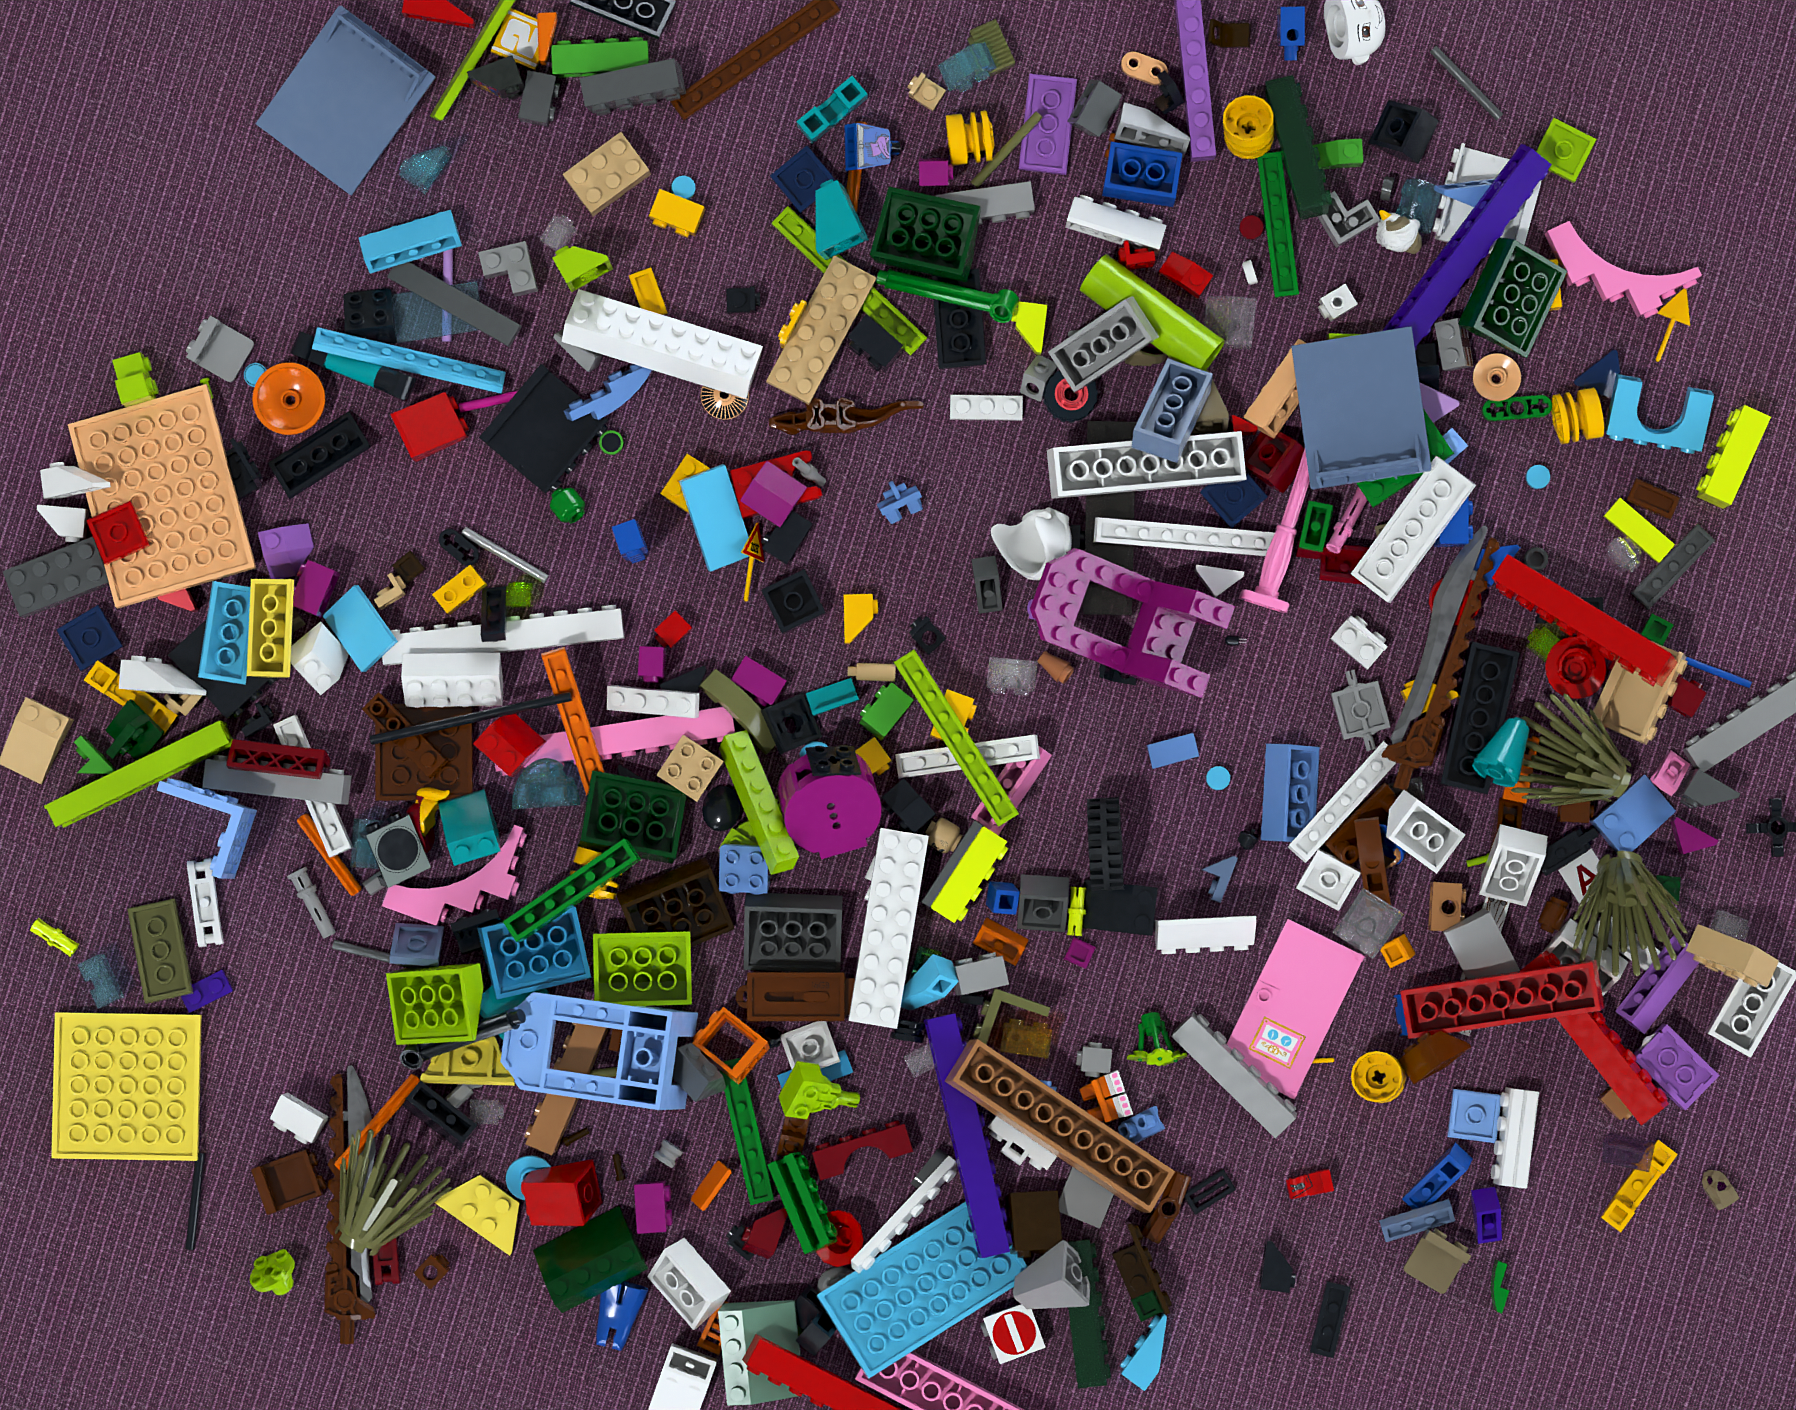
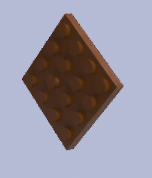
M392 704L413 726L473 713V706L415 708L405 707V704ZM375 723V734L384 733ZM473 723L422 734L448 761L431 779L393 741L375 744V801H416L417 791L423 787H431L442 791L449 790V795L442 800H450L473 793Z

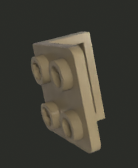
M1435 1228L1433 1232L1427 1229L1403 1269L1415 1279L1438 1293L1444 1294L1462 1264H1467L1471 1255L1466 1253L1468 1248L1461 1243L1455 1241L1453 1245L1445 1239L1448 1235Z

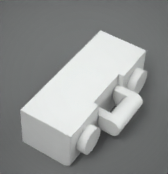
M996 1115L988 1125V1128L991 1129L989 1134L999 1142L1003 1139L1007 1141L1000 1152L1019 1166L1028 1156L1031 1158L1029 1163L1038 1170H1041L1042 1167L1048 1170L1057 1157ZM1013 1142L1024 1149L1022 1154H1019L1010 1147Z

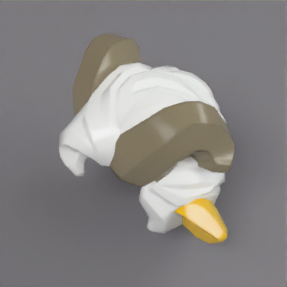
M1384 210L1379 211L1382 219L1378 222L1377 243L1392 251L1416 254L1422 247V237L1418 231L1420 222L1417 219H1408L1396 213H1388Z

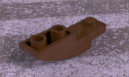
M380 692L362 708L383 732L413 726ZM422 734L393 740L430 779L448 762Z
M1379 817L1354 820L1367 913L1392 910Z

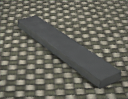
M410 262L394 266L387 276L391 281L509 348L522 328L518 323Z

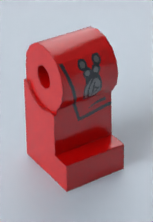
M1328 1168L1285 1180L1290 1199L1334 1191Z

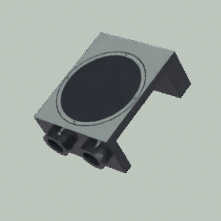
M400 811L386 816L387 820L381 823L373 822L365 826L366 830L359 833L361 838L367 839L381 873V875L377 876L380 885L387 888L431 868L410 816L400 813Z

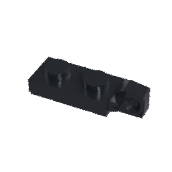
M1591 828L1582 833L1581 829L1572 831L1547 846L1546 856L1541 867L1543 874L1547 876L1586 853L1591 848L1589 842L1599 836L1596 829Z

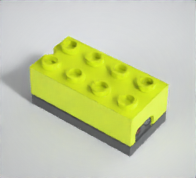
M975 820L922 900V903L928 907L931 906L933 910L953 923L956 920L960 922L963 920L969 910L965 906L970 899L976 900L982 890L978 886L983 879L988 881L995 868L992 867L996 858L1001 860L1009 849L1005 846L1006 840L986 827H982L983 825Z

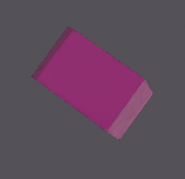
M1672 817L1670 823L1679 854H1686L1717 845V839L1678 817Z

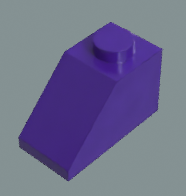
M1495 1187L1471 1190L1472 1212L1478 1244L1502 1240L1501 1207Z

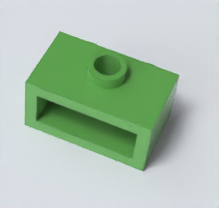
M892 682L888 687L883 685L875 694L876 702L873 705L868 703L860 713L863 718L859 724L880 741L885 738L914 701Z

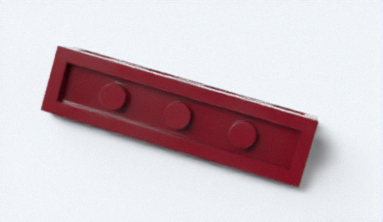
M233 739L226 767L228 769L321 779L323 768H329L331 759L327 752L321 749ZM235 757L247 758V760H245L242 763L234 762ZM256 760L271 761V762H269V763H268L267 765H265V766H262V765H258V763L256 762ZM279 763H289L294 765H292L289 768H282ZM302 765L315 766L316 770L315 772L305 771Z

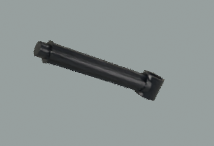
M509 1008L505 1012L479 1020L476 1040L406 1044L400 1054V1061L408 1069H419L424 1061L512 1029H518L520 1024L526 1021L525 1013L521 1009L514 1010Z

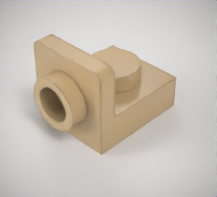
M923 73L919 77L914 76L907 87L910 89L909 97L932 112L946 92L945 89L926 78V75Z
M389 573L387 576L394 588L386 587L377 593L378 597L374 601L381 610L406 595L403 590L406 588V585L400 575L395 577L393 573Z
M166 693L164 698L168 702L166 704L167 708L175 714H178L180 711L186 716L203 695L179 694L180 699L176 701Z

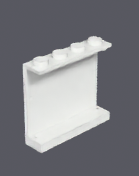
M1461 143L1459 149L1454 148L1451 162L1455 164L1453 171H1448L1445 184L1495 179L1510 159L1465 147L1464 143ZM1541 181L1533 189L1531 197L1521 205L1517 216L1506 225L1501 238L1514 239L1525 245ZM1442 194L1438 206L1439 209H1442L1440 218H1435L1432 231L1436 232L1434 239L1449 242L1474 207ZM1497 239L1490 247L1489 254H1491Z

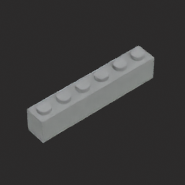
M1796 671L1787 676L1789 681L1780 685L1778 682L1768 688L1767 692L1769 694L1760 698L1758 695L1748 701L1746 709L1741 712L1739 709H1736L1728 714L1726 722L1721 725L1719 722H1716L1708 727L1706 735L1701 738L1696 735L1686 742L1687 747L1682 750L1693 767L1703 772L1707 771L1796 713Z
M214 755V759L205 760L202 788L348 805L352 776L344 775V770L330 769L329 773L322 772L321 779H311L228 769L226 767L228 756ZM237 758V763H242L247 758ZM260 760V765L265 766L271 761ZM283 763L282 768H289L294 764ZM306 766L305 771L315 772L316 767Z
M1192 1012L1173 1031L1171 1037L1276 1138L1296 1119V1107L1288 1099L1283 1100L1278 1095V1089L1271 1082L1266 1083L1261 1079L1260 1076L1262 1074L1253 1065L1249 1067L1243 1061L1244 1056L1236 1048L1231 1049L1226 1044V1038L1219 1031L1214 1032L1208 1027L1210 1023L1203 1015L1199 1014L1197 1016Z

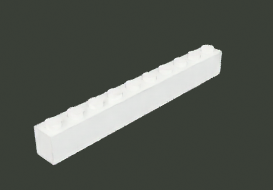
M616 605L601 606L602 611L592 612V608L577 609V614H568V610L553 612L554 616L544 617V613L530 614V619L520 620V616L507 617L506 640L497 642H482L480 635L481 624L472 625V621L457 623L458 627L448 628V624L434 625V630L424 631V627L409 628L410 633L400 634V630H390L398 642L382 656L383 665L402 664L403 654L504 653L625 639L622 610L616 609Z

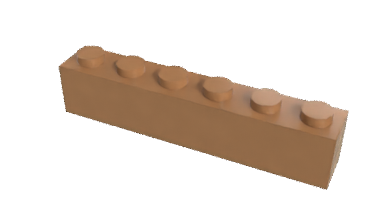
M572 1023L575 1029L572 1036L568 1035L563 1044V1048L566 1049L562 1058L558 1057L553 1069L589 1074L609 1028ZM546 1093L543 1103L539 1102L535 1109L534 1115L537 1118L534 1125L530 1124L526 1130L524 1137L527 1138L525 1144L551 1156L555 1155L579 1098Z

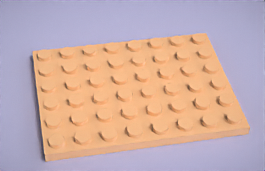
M207 384L68 424L79 468L110 482L111 485L109 488L86 493L92 518L131 501L150 543L149 547L108 565L104 564L117 609L256 568Z

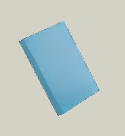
M354 585L323 615V618L361 672H366L398 642L359 585Z

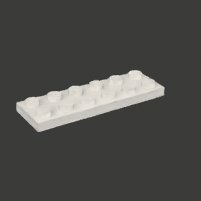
M1438 456L1431 462L1432 470L1423 473L1351 573L1388 603L1392 602L1476 486Z

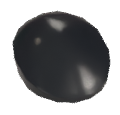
M717 786L706 795L702 813L708 827L716 831H726L737 823L741 802L735 790L728 786Z

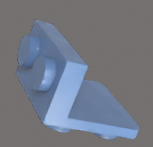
M722 844L719 859V891L731 894L739 892L754 895L767 894L770 887V875H768V867L759 845Z

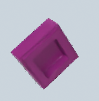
M1073 937L1064 959L1086 969L1096 947Z

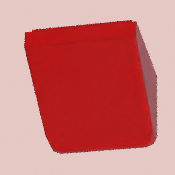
M1231 415V432L1241 431L1242 436L1254 435L1257 432L1258 427Z

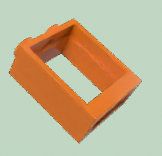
M723 1007L720 1011L717 1010L711 1015L708 1020L709 1024L704 1030L700 1029L694 1035V1042L692 1044L700 1049L709 1062L739 1085L770 1048L768 1041ZM726 1021L754 1043L733 1069L705 1048Z

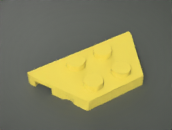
M495 1036L432 1057L430 1065L420 1077L423 1083L515 1086L513 1076L500 1062L502 1052Z
M479 1175L447 1192L435 1202L509 1256L512 1254L520 1202L491 1181Z

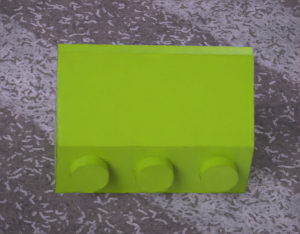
M568 246L562 247L555 252L556 256L553 257L571 292L613 270L607 255L575 246L571 248Z

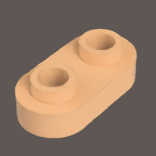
M1138 52L1127 53L1121 62V69L1124 74L1151 85H1160L1158 77L1154 76L1151 72L1153 68H1158L1160 73L1165 70L1168 74L1167 66L1162 61ZM1136 60L1138 66L1131 67L1129 61Z

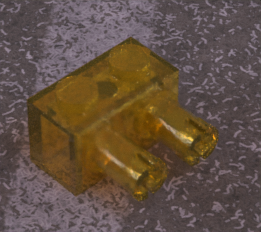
M1012 1018L1009 1019V1023L1004 1022L1000 1052L1042 1058L1049 1057L1052 1029L1047 1028V1023L1033 1022V1026L1023 1025L1024 1020Z

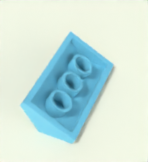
M212 581L198 673L199 678L246 685L251 587Z

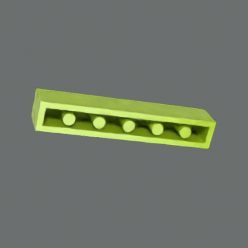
M747 730L725 735L719 750L770 874L773 875L794 868L799 855L792 838L787 832L784 818Z

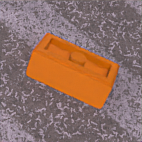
M989 918L984 920L973 941L974 945L990 953L995 952L996 956H1003L1005 961L1016 966L1028 943L1027 938Z
M716 1161L692 1195L691 1201L702 1211L706 1210L732 1173V1169L722 1162Z

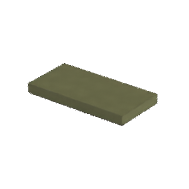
M176 899L127 909L144 1002L148 1004L194 994Z

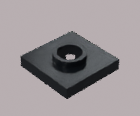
M803 693L761 710L780 755L822 737ZM785 717H789L795 722L796 728L792 734L787 732L788 729L785 723L782 722Z

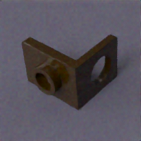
M1210 19L1208 43L1219 48L1250 47V23H1222L1215 19ZM1215 27L1217 28V38H1216V39H1215V36H1214V29H1215Z

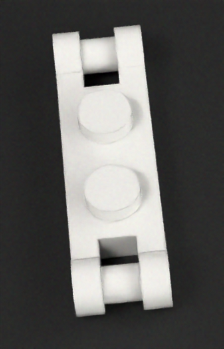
M212 858L204 859L203 862L187 861L199 947H206L210 943H215V945L224 943L215 878L211 876L213 870H210ZM205 871L206 878L197 879V872ZM212 926L213 933L205 934L204 927Z

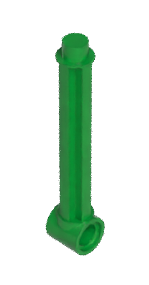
M891 268L888 271L879 270L876 283L884 285L886 290L889 288L987 311L995 321L1000 323H1006L1012 319L1019 303L1017 294L1008 289L991 294L892 271Z

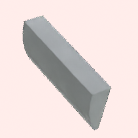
M1483 908L1443 931L1467 979L1520 971L1492 914L1487 909Z

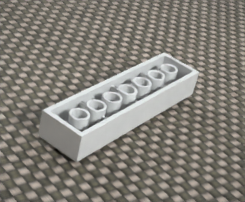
M578 289L565 321L562 342L745 399L757 371L763 346L580 289Z
M1241 431L1190 436L1178 463L1132 448V441L1056 447L1047 450L1052 499L1232 483L1246 480Z
M880 828L848 1021L897 1029L929 836Z

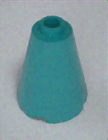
M1519 717L1507 719L1474 759L1472 767L1480 776L1486 778L1488 775L1494 778L1492 783L1504 787H1514L1517 784L1530 730L1527 722Z

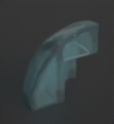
M551 758L536 760L524 769L516 782L512 798V809L580 805L576 783L572 777H568L563 771L564 765L559 761Z

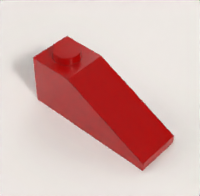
M404 0L402 14L404 17L475 29V21L447 0Z

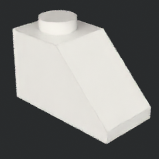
M37 505L38 512L59 536L65 538V542L77 543L80 542V539H87L88 524L86 520L89 519V510Z

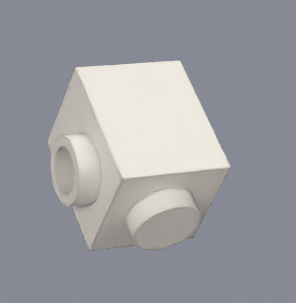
M1346 284L1318 301L1320 303L1318 309L1324 319L1329 318L1331 322L1358 305Z

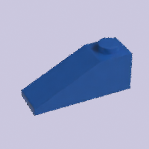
M1455 1142L1403 1196L1402 1200L1412 1209L1431 1205L1468 1170L1473 1158Z

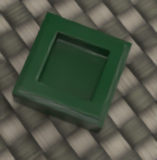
M1153 1290L1131 1299L1141 1322L1163 1312Z

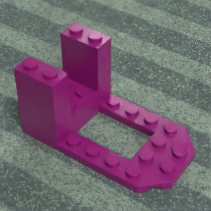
M1073 548L1066 552V555L1046 563L1030 611L1033 618L1037 621L1041 640L1154 686L1202 698L1210 675L1186 666L1181 661L1195 623L1198 622L1227 629L1235 606L1197 590L1154 581L1083 550ZM1090 581L1142 602L1127 647L1074 626Z

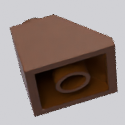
M1442 1031L1433 1035L1428 1032L1417 1039L1418 1045L1414 1043L1404 1050L1405 1055L1398 1062L1415 1085L1445 1069L1468 1051L1471 1045Z

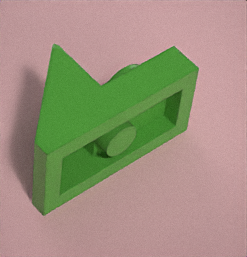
M80 736L74 741L78 746L75 749L77 753L85 760L87 758L90 759L77 773L110 774L117 770L85 736Z

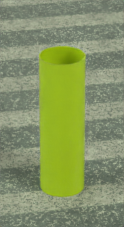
M1108 254L1099 259L1080 287V291L1106 311L1133 296L1159 336L1151 344L1174 361L1206 371L1225 343L1222 338Z

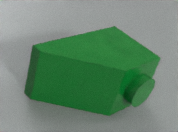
M1309 501L1299 548L1323 552L1332 521L1333 505Z

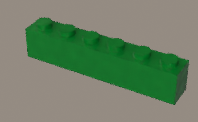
M623 839L504 920L503 923L515 941L522 942L638 863L641 858L627 839Z

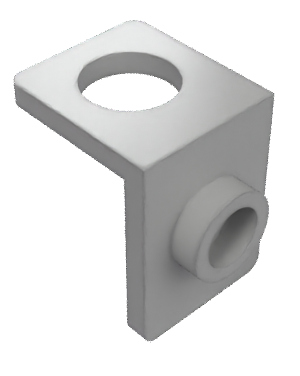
M1037 355L1024 372L1020 393L1041 402L1046 383L1058 368L1055 362ZM1027 384H1035L1038 387L1039 392L1034 393L1030 391L1027 387Z

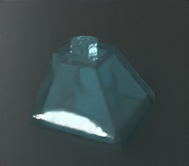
M444 145L414 154L410 159L406 158L399 167L401 171L399 176L425 195L452 157V154Z

